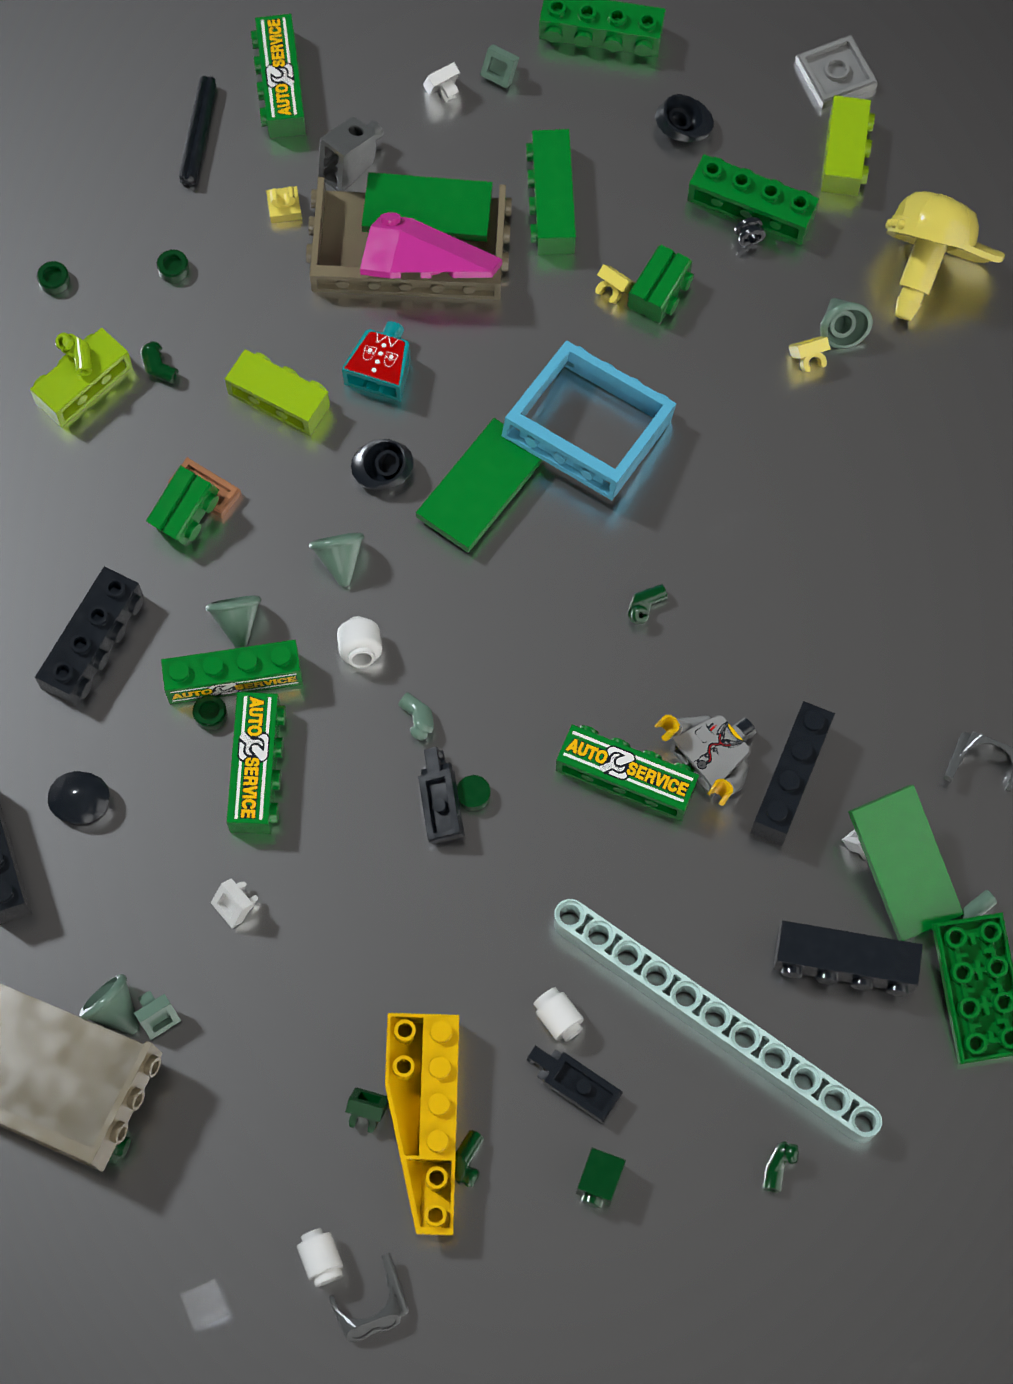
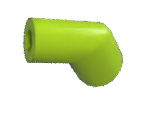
M60 333L55 340L56 347L64 354L75 359V368L78 375L91 374L92 363L89 344L74 334Z

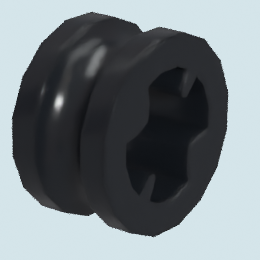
M747 218L735 226L734 231L739 236L738 241L741 246H752L765 238L766 232L764 228H761L762 222L760 218Z

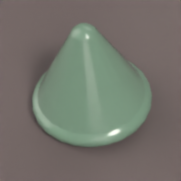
M833 298L830 300L826 314L821 322V337H828L829 345L833 348L853 347L862 342L870 333L873 325L872 314L864 305Z
M360 532L318 539L309 543V548L315 552L342 587H347L351 583L364 534Z
M253 595L209 603L205 609L212 615L235 648L247 647L259 603H261V597Z
M116 975L102 985L83 1005L80 1017L83 1020H90L129 1034H136L139 1031V1023L134 1014L135 1009L127 986L126 975Z

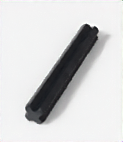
M203 75L199 78L178 176L180 183L183 185L193 186L197 180L216 90V80L212 76Z

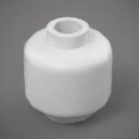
M356 616L342 623L338 628V649L343 661L353 667L364 668L370 666L379 658L382 652V641L377 623L371 619Z

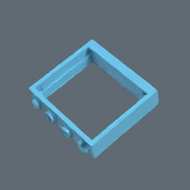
M566 340L506 415L502 437L606 498L613 500L671 423L676 403L671 401L666 395L657 393L645 386L638 379L617 370L612 364L598 359L584 348ZM564 367L653 417L652 421L616 469L526 417V414Z

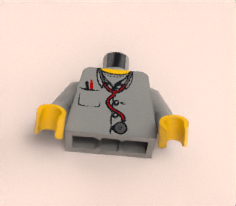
M668 714L664 715L654 725L655 728L662 727L666 730L661 736L663 741H668L672 736H676L672 740L671 751L681 763L693 768L694 773L699 774L698 783L710 798L716 794L721 796L719 805L724 806L730 796L743 788L750 769L748 758L751 752L745 742L757 733L754 725L747 718L744 717L731 726L722 715H717L713 718L708 715L675 718Z

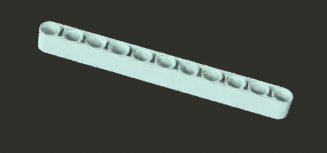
M565 899L556 906L554 927L559 935L845 1136L857 1143H866L880 1131L882 1117L875 1107L587 906L575 899ZM566 912H572L578 916L579 921L576 924L567 925L561 921L560 917ZM594 932H601L606 935L608 941L602 945H595L590 941L589 936ZM623 952H630L636 957L637 961L632 965H624L618 960L617 956ZM651 972L661 973L665 978V983L660 986H654L648 982L646 976ZM681 992H687L693 996L694 1003L690 1006H682L677 1002L676 995ZM711 1012L717 1013L723 1018L724 1024L719 1027L710 1026L706 1022L705 1016ZM739 1033L748 1034L752 1038L753 1045L748 1048L739 1046L735 1041V1035ZM770 1053L778 1055L782 1060V1067L778 1069L769 1067L764 1060V1056ZM798 1074L808 1076L811 1079L812 1088L808 1090L799 1088L794 1081V1077ZM825 1096H837L841 1100L842 1109L839 1111L830 1110L825 1104ZM855 1117H867L871 1121L872 1130L870 1132L860 1131L855 1125Z

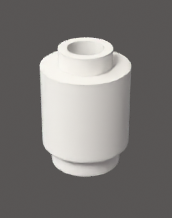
M556 987L546 991L533 1003L537 1009V1016L556 1041L564 1038L567 1042L583 1030L580 1025L584 1021L583 1016L564 992H559Z
M318 1228L302 1235V1242L296 1247L309 1280H313L315 1286L320 1287L343 1277L341 1271L343 1263L331 1232L323 1233L322 1229Z

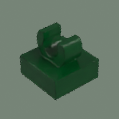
M355 1087L348 1099L345 1111L352 1114L349 1118V1126L354 1128L358 1117H364L369 1121L368 1132L372 1133L387 1110V1096Z

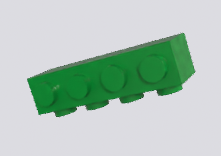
M543 0L539 19V39L576 44L581 47L602 48L612 52L622 51L635 53L640 56L658 57L664 27L665 8L613 0Z
M703 154L690 180L687 195L688 201L739 221L751 217L760 218L762 222L761 228H764L765 231L801 245L816 216L820 199L807 191L786 186L779 180L765 178L755 174L750 169L739 168L726 163L719 157H711Z

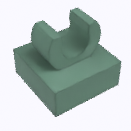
M493 44L487 49L480 75L507 88L512 84L520 57Z
M149 990L138 997L143 1008L134 1014L150 1040L181 1021L165 994L155 999Z

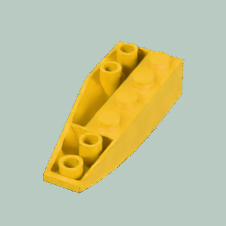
M387 1014L385 1089L416 1235L453 1236L459 1015Z

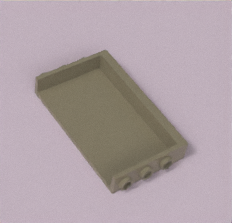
M318 177L317 189L311 190V208H315V216H309L308 225L309 235H313L312 244H307L306 262L311 263L310 282L312 292L501 300L502 271H508L509 252H503L504 244H510V225L505 224V216L511 217L512 197H506V185H500L499 198L491 199L487 242L461 240L502 259V266L492 278H452L449 272L431 275V278H421L420 272L401 273V278L390 279L360 275L361 262L369 232H362L361 227L366 192L326 191L324 177Z
M0 983V1127L103 1172L116 1145L120 1144L127 1134V1123L133 1111H136L144 1100V1089L150 1077H154L160 1068L162 1052L151 1042L145 1041L144 1044Z

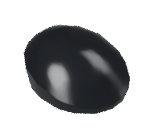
M675 94L670 96L658 107L655 115V120L660 130L674 140L696 142L708 137L714 127L713 116L707 107L700 101L687 95Z
M377 439L365 444L354 454L351 462L352 475L357 482L373 490L389 489L403 483L413 469L411 451L405 445L391 439Z
M73 771L58 777L50 786L48 806L56 817L65 822L89 824L99 820L107 812L110 793L108 786L102 778L88 772Z

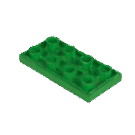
M368 172L361 226L362 232H369L370 226L382 214L394 212L400 214V217L413 218L459 240L487 242L493 182Z
M496 418L491 420L416 511V518L468 553L543 462L542 459L502 437L504 424Z
M908 785L848 811L898 940L905 941L930 930L933 923L950 921L964 915L914 785Z
M1003 912L933 923V935L958 1064L1013 1056V962Z

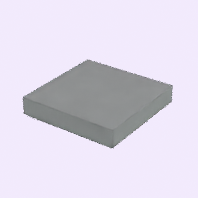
M851 35L796 55L795 62L821 109L832 105L834 95L852 98L877 88L878 81Z

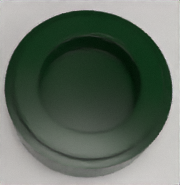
M174 249L163 252L157 259V269L160 277L171 283L183 280L189 273V263L186 255Z
M47 262L37 271L39 286L45 293H62L70 284L68 270L60 262Z
M215 695L202 696L195 702L192 710L196 724L204 730H216L223 726L227 720L226 705L221 698Z
M469 775L458 783L459 802L464 809L478 811L489 803L491 790L489 783L483 777Z

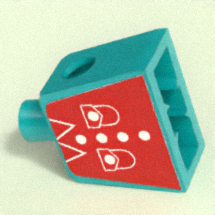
M388 321L383 333L371 329L364 332L343 365L344 385L399 402L402 401L411 354L410 343L407 340L401 339L404 332V327L401 324Z

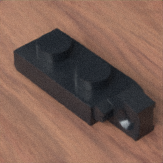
M438 747L425 749L424 755L427 768L421 770V776H418L429 843L437 844L465 837L455 771H453L452 764L450 762L446 763L444 751L439 750Z
M535 1045L527 1057V1061L540 1070L537 1077L543 1081V1084L602 1124L623 1094L620 1089L565 1052L560 1053L554 1050L552 1055H549Z

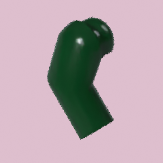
M155 341L144 344L140 355L145 371L154 377L173 384L178 377L179 370L163 363L160 352L162 346Z
M663 584L633 595L628 608V617L634 624L645 623L649 619L652 604L668 598Z
M474 1130L468 1131L455 1154V1180L459 1184L461 1182L464 1183L467 1187H473L480 1174L478 1169L470 1166L472 1159L484 1141L483 1136Z
M787 1141L777 1144L766 1165L764 1190L775 1193L781 1192L785 1162L795 1164L798 1161V1145L788 1144Z

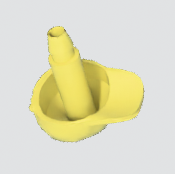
M928 191L914 192L900 203L895 214L886 222L887 235L914 245L899 282L902 290L900 295L897 296L895 316L911 322L921 307L923 296H929L945 252L975 263L991 261L1001 263L1005 257L1003 252L977 242L979 232L977 214L966 205L943 194Z

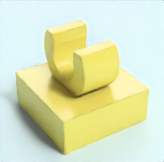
M297 186L266 190L271 224L302 219Z
M603 264L597 275L605 281L597 285L595 292L602 295L606 288L611 287L613 294L609 302L616 304L621 299L622 292L629 294L636 282L612 266Z
M815 337L788 346L791 358L800 359V368L803 372L811 371L809 361L812 357L817 359L819 367L827 366V359L821 352L830 350L828 337Z

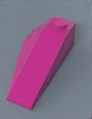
M389 212L382 214L370 226L361 262L360 275L399 279L401 278V273L420 272L421 278H431V275L449 272L452 278H492L502 266V259L413 218L400 217L398 213Z

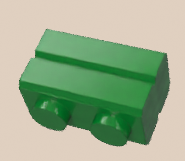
M659 245L629 292L627 305L629 309L641 315L644 314L647 318L657 323H661L666 314L671 316L678 305L679 298L677 296L681 290L687 291L694 278V274L691 273V259L680 253L676 254L674 250L663 245Z
M180 465L146 522L186 545L188 540L193 541L198 536L201 530L200 521L206 512L210 513L216 507L219 500L217 496L219 489Z

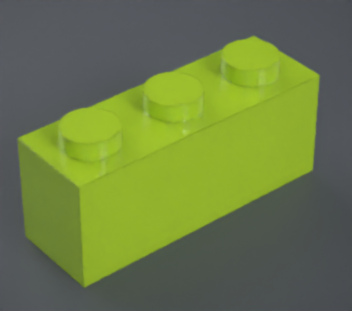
M834 95L829 118L821 192L858 196L860 185H866L869 166L864 165V158L870 157L872 139H867V132L873 131L875 113H870L871 100Z
M102 327L96 333L89 334L84 339L90 346L91 374L78 375L75 368V359L65 355L59 360L54 369L47 375L40 376L34 382L33 387L30 388L35 404L61 428L132 367L128 351Z
M244 349L225 377L229 395L309 436L312 435L330 407L328 391L322 384L313 380L309 382L299 377L293 369L286 366L282 368L272 363L267 356L259 352L254 354Z

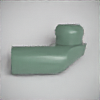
M407 692L401 698L398 706L413 716L414 726L410 729L411 735L418 740H425L428 733H432L434 729L432 711L427 705Z
M985 890L962 909L964 913L962 919L984 915V913L997 904L996 898L990 891Z

